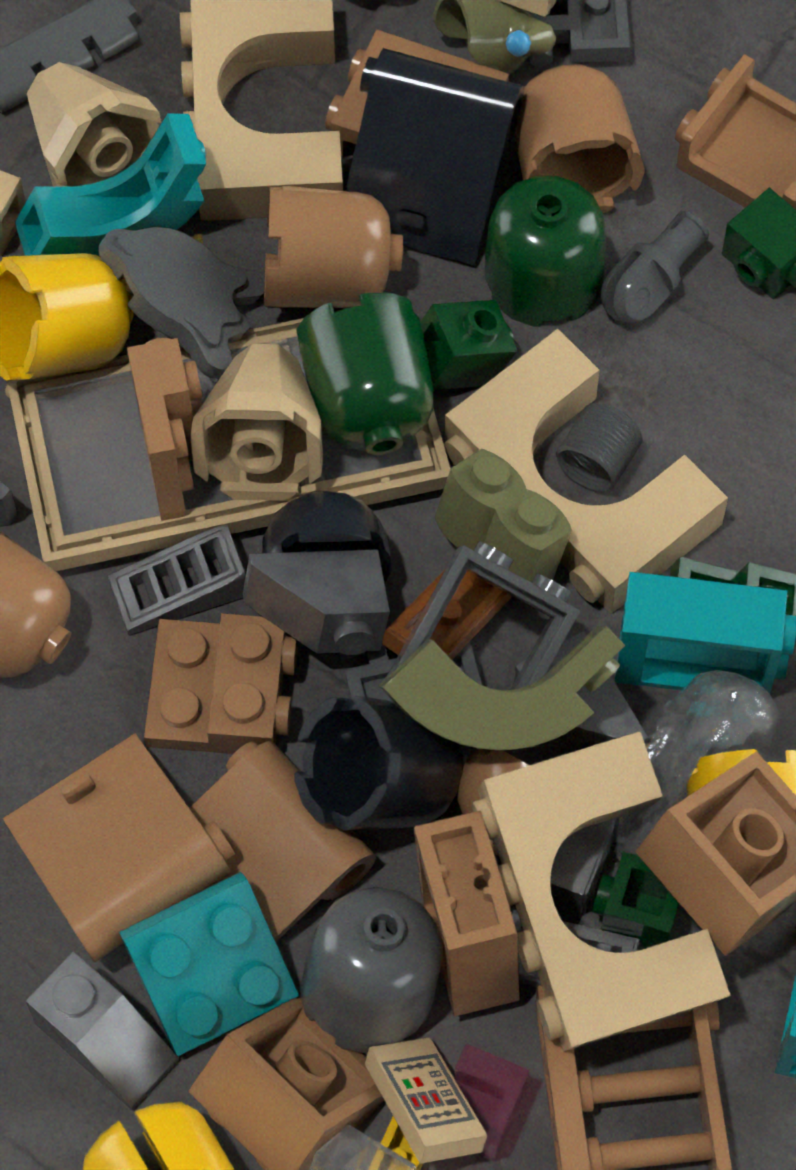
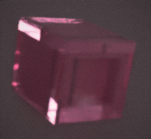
M465 1044L455 1067V1081L487 1134L482 1152L476 1154L496 1162L527 1090L530 1070Z

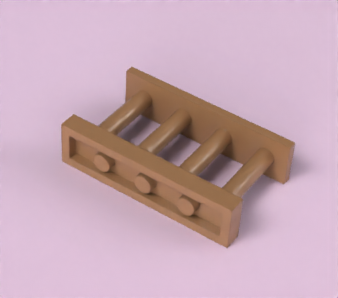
M537 986L536 1001L545 998L542 986ZM535 1001L557 1170H623L704 1160L708 1161L709 1170H732L710 1031L719 1030L717 1002L622 1032L631 1033L687 1026L693 1065L590 1076L589 1070L577 1071L574 1048L563 1052L559 1038L548 1039ZM697 1093L703 1132L599 1144L598 1137L586 1138L583 1112L593 1111V1104Z

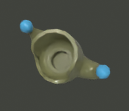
M438 0L435 5L433 22L441 33L446 37L463 39L468 44L470 55L479 64L508 74L520 68L528 56H540L552 51L556 41V36L550 24L531 17L530 12L498 0Z

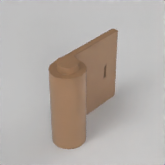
M136 733L3 818L94 962H97L124 944L119 934L120 931L211 887L231 874L225 861L235 855L229 842L214 821L202 827Z
M251 741L240 747L230 757L226 764L228 771L189 809L202 827L214 821L235 853L234 856L225 861L231 874L219 882L242 872L247 878L275 942H277L321 899L327 901L334 900L355 886L371 869L376 856L353 830H343L334 825L318 823L303 806L299 796L294 774L296 771H300L274 742L267 741L258 745L255 741Z

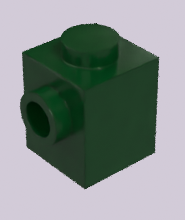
M769 187L727 223L722 255L734 265L735 271L746 284L755 288L759 287L773 300L790 285L796 288V209Z
M496 300L432 304L421 320L433 390L483 386L502 372L517 352L512 330L506 324Z
M623 851L616 876L612 877L603 874L592 913L603 916L601 930L640 939L646 949L669 941L680 903L639 856Z

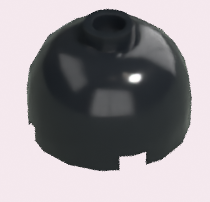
M314 491L291 500L274 514L262 539V554L378 550L384 584L392 572L388 540L381 521L362 500L346 493Z

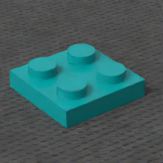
M242 872L119 932L170 1045L177 1056L299 996L251 886Z

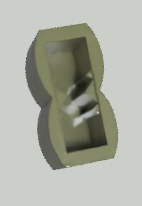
M480 449L450 469L435 515L438 527L455 546L460 547L464 545L474 551L477 543L481 541L512 558L514 561L509 571L529 582L533 581L536 573L551 580L554 578L572 532L567 518L556 505L542 495L526 489L519 473L507 461L485 449Z

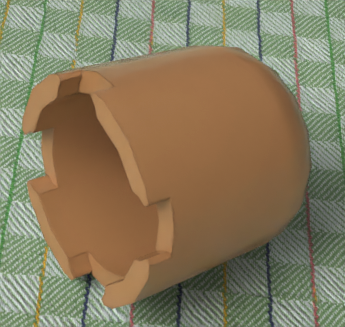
M577 64L561 65L545 70L527 83L524 87V97L514 132L523 180L534 176H560L577 182L595 197L602 213L612 210L614 208L612 198L624 192L629 186L632 187L633 191L640 187L645 168L621 92L611 78L596 68Z
M284 185L282 187H269L268 239H278V254L265 255L264 306L276 308H319L327 303H332L333 308L340 309L361 306L360 294L382 293L386 288L389 271L401 272L403 235L391 234L389 215L383 204L373 196L359 192Z
M0 531V677H17L29 672L41 660L52 664L62 653L72 634L64 628L70 614L71 596L65 580L54 569Z

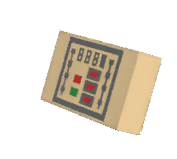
M430 1037L369 1047L365 1066L420 1164L482 1152L487 1134Z

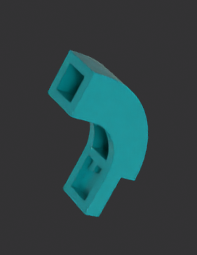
M167 113L140 158L130 167L113 177L83 186H35L15 220L25 256L83 253L99 256V245L111 230L125 229L136 231L153 227L179 229L198 211L205 201L197 178L202 174L206 166V153L203 143L197 138L190 115Z

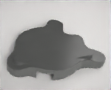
M153 227L136 231L114 229L108 232L99 245V256L113 270L118 281L123 278L126 279L129 288L134 294L128 303L129 308L156 331L172 339L178 338L179 344L188 352L192 360H195L197 368L205 376L210 378L222 376L232 362L228 343L240 340L250 328L248 319L237 310L236 306L252 305L261 297L265 288L261 277L250 269L227 265L201 242L171 228Z

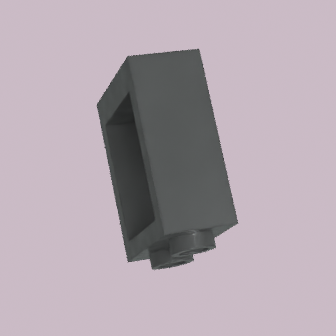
M481 541L477 543L474 551L464 545L460 546L455 551L387 677L426 640L430 639L467 571L550 617L511 689L527 686L546 675L581 610L566 602L571 591L553 580L536 573L533 581L529 582L509 571L514 560L501 551Z

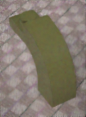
M596 626L539 680L517 689L496 690L472 680L433 640H426L378 686L407 716L425 729L443 738L481 749H520L542 744L562 736L582 724L595 713L576 692L583 685L590 692L601 686L619 668L620 664L613 657L625 645L608 626Z

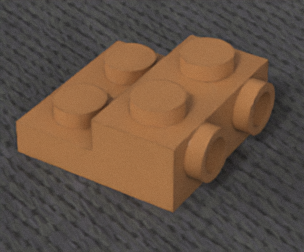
M156 338L143 345L127 347L160 517L161 521L186 516L182 492L194 490L189 461L193 460L191 429L193 417L202 405V392L196 362L194 360L183 363L178 338Z
M221 613L220 624L159 619L144 734L146 747L234 754L248 742L255 741L260 745L267 741H272L276 744L277 735L288 736L292 700L291 697L281 696L283 675L295 676L298 640L294 637H288L285 631L261 616Z

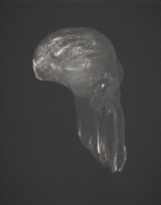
M715 670L697 675L674 699L668 701L662 707L663 715L655 721L656 732L649 736V743L645 745L662 797L651 807L619 817L613 844V852H616L617 859H621L623 851L637 855L635 851L665 812L677 804L701 757L706 756L709 749L727 750L732 745H743L746 739H756L766 745L776 742L780 731L781 716L777 704L768 691L755 681L737 673Z

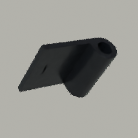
M383 48L378 58L369 57L363 69L360 92L367 93V99L346 191L371 195L381 202L389 215L391 234L403 235L404 246L475 265L478 260L504 150L510 143L517 126L518 115L524 97V86ZM402 209H406V210H410V211H413V212H417V213H420V214L425 215L426 218H423V217L420 216V215H416V214L409 213V212H405V211H401V210H402Z

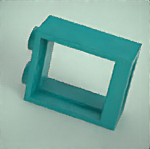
M629 572L620 630V640L625 646L618 652L617 662L620 666L616 670L615 683L768 701L774 679L785 680L789 655H792L794 651L796 616L786 615L788 591Z

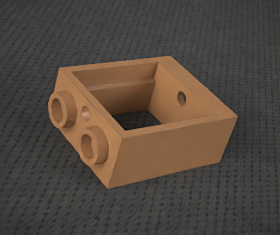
M476 811L415 826L414 833L421 900L425 909L437 923L443 948L440 968L454 1017L519 1001L517 931L482 812Z

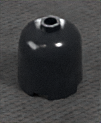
M362 696L329 698L310 713L299 732L298 741L306 743L303 754V772H295V784L303 806L318 823L334 825L343 830L414 828L415 826L431 823L443 815L458 793L463 770L462 751L459 743L425 729L407 716L393 701Z

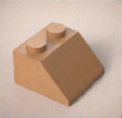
M757 751L669 808L635 851L702 930L708 929L711 940L725 956L769 926L796 902V795Z
M301 995L227 1034L188 1091L208 1111L210 1117L217 1124L225 1127L255 1157L257 1163L264 1170H313L321 1165L385 1101L365 1066L366 1057L360 1052L340 1048L335 1044V1037L322 1030L315 1020L310 1021L305 1015Z

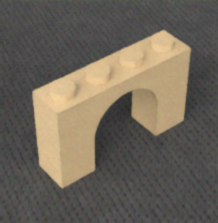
M191 0V12H180L182 48H192L193 61L182 62L181 68L183 96L194 97V111H184L183 114L190 115L197 138L203 143L206 153V166L202 174L197 178L205 200L199 208L201 221L267 218L269 187H282L284 185L343 191L340 131L283 134L258 132L237 122L223 107L224 100L232 87L242 78L255 71L271 67L335 64L332 0Z
M556 329L445 415L444 447L454 465H457L480 449H485L498 455L519 473L526 489L542 495L556 505L565 515L572 529L560 563L570 572V580L583 598L591 603L597 600L610 614H613L625 603L629 572L661 575L679 557L686 555L722 526L728 497L686 455H683L637 493L617 503L585 505L568 500L553 491L538 473L533 457L539 446L548 436L582 411L586 405L596 400L600 371L559 329Z
M641 731L483 780L478 788L480 800L472 802L473 812H482L489 839H494L502 865L497 867L509 906L515 904L524 930L517 933L518 953L527 973L537 971L545 994V998L537 1000L536 1003L542 1026L549 1040L559 1038L564 1052L718 1002L731 996L708 929L635 952H607L594 948L577 938L563 923L554 906L551 895L550 876L554 858L563 841L580 829L651 807L662 797Z

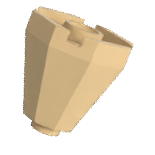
M61 62L39 72L27 92L30 109L53 187L93 184L121 173L140 158L158 130V123H162L159 111L148 98L78 66Z
M251 344L235 356L193 417L191 445L194 473L207 482L209 473L221 481L220 491L234 500L286 501L298 493V486L301 481L309 476V484L321 477L323 447L320 416L298 359L278 344Z

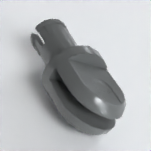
M681 210L652 243H636L608 273L603 282L601 300L604 310L612 318L626 323H641L652 315L680 285L679 268L709 238V231L704 222L692 212L688 211L686 214L685 210Z

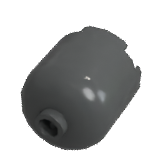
M371 887L354 890L335 901L318 923L305 961L300 995L307 1018L310 1021L315 1020L322 1030L335 1037V1044L340 1048L368 1054L369 1047L402 1042L403 1039L415 1033L421 1024L425 1023L428 1019L439 976L443 948L437 923L425 907L402 891L383 887Z

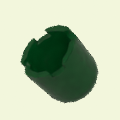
M534 176L517 182L500 196L489 220L485 253V280L492 292L491 299L496 300L500 310L512 320L532 327H541L543 321H558L569 317L571 321L579 319L596 303L604 282L605 220L595 197L579 183L560 176Z
M363 293L359 295L361 306L346 308L335 313L332 303L320 306L302 320L296 329L306 379L321 419L322 431L340 446L366 450L367 453L372 455H384L401 448L404 441L418 433L428 422L433 412V385L421 321L413 311L411 300L393 293Z

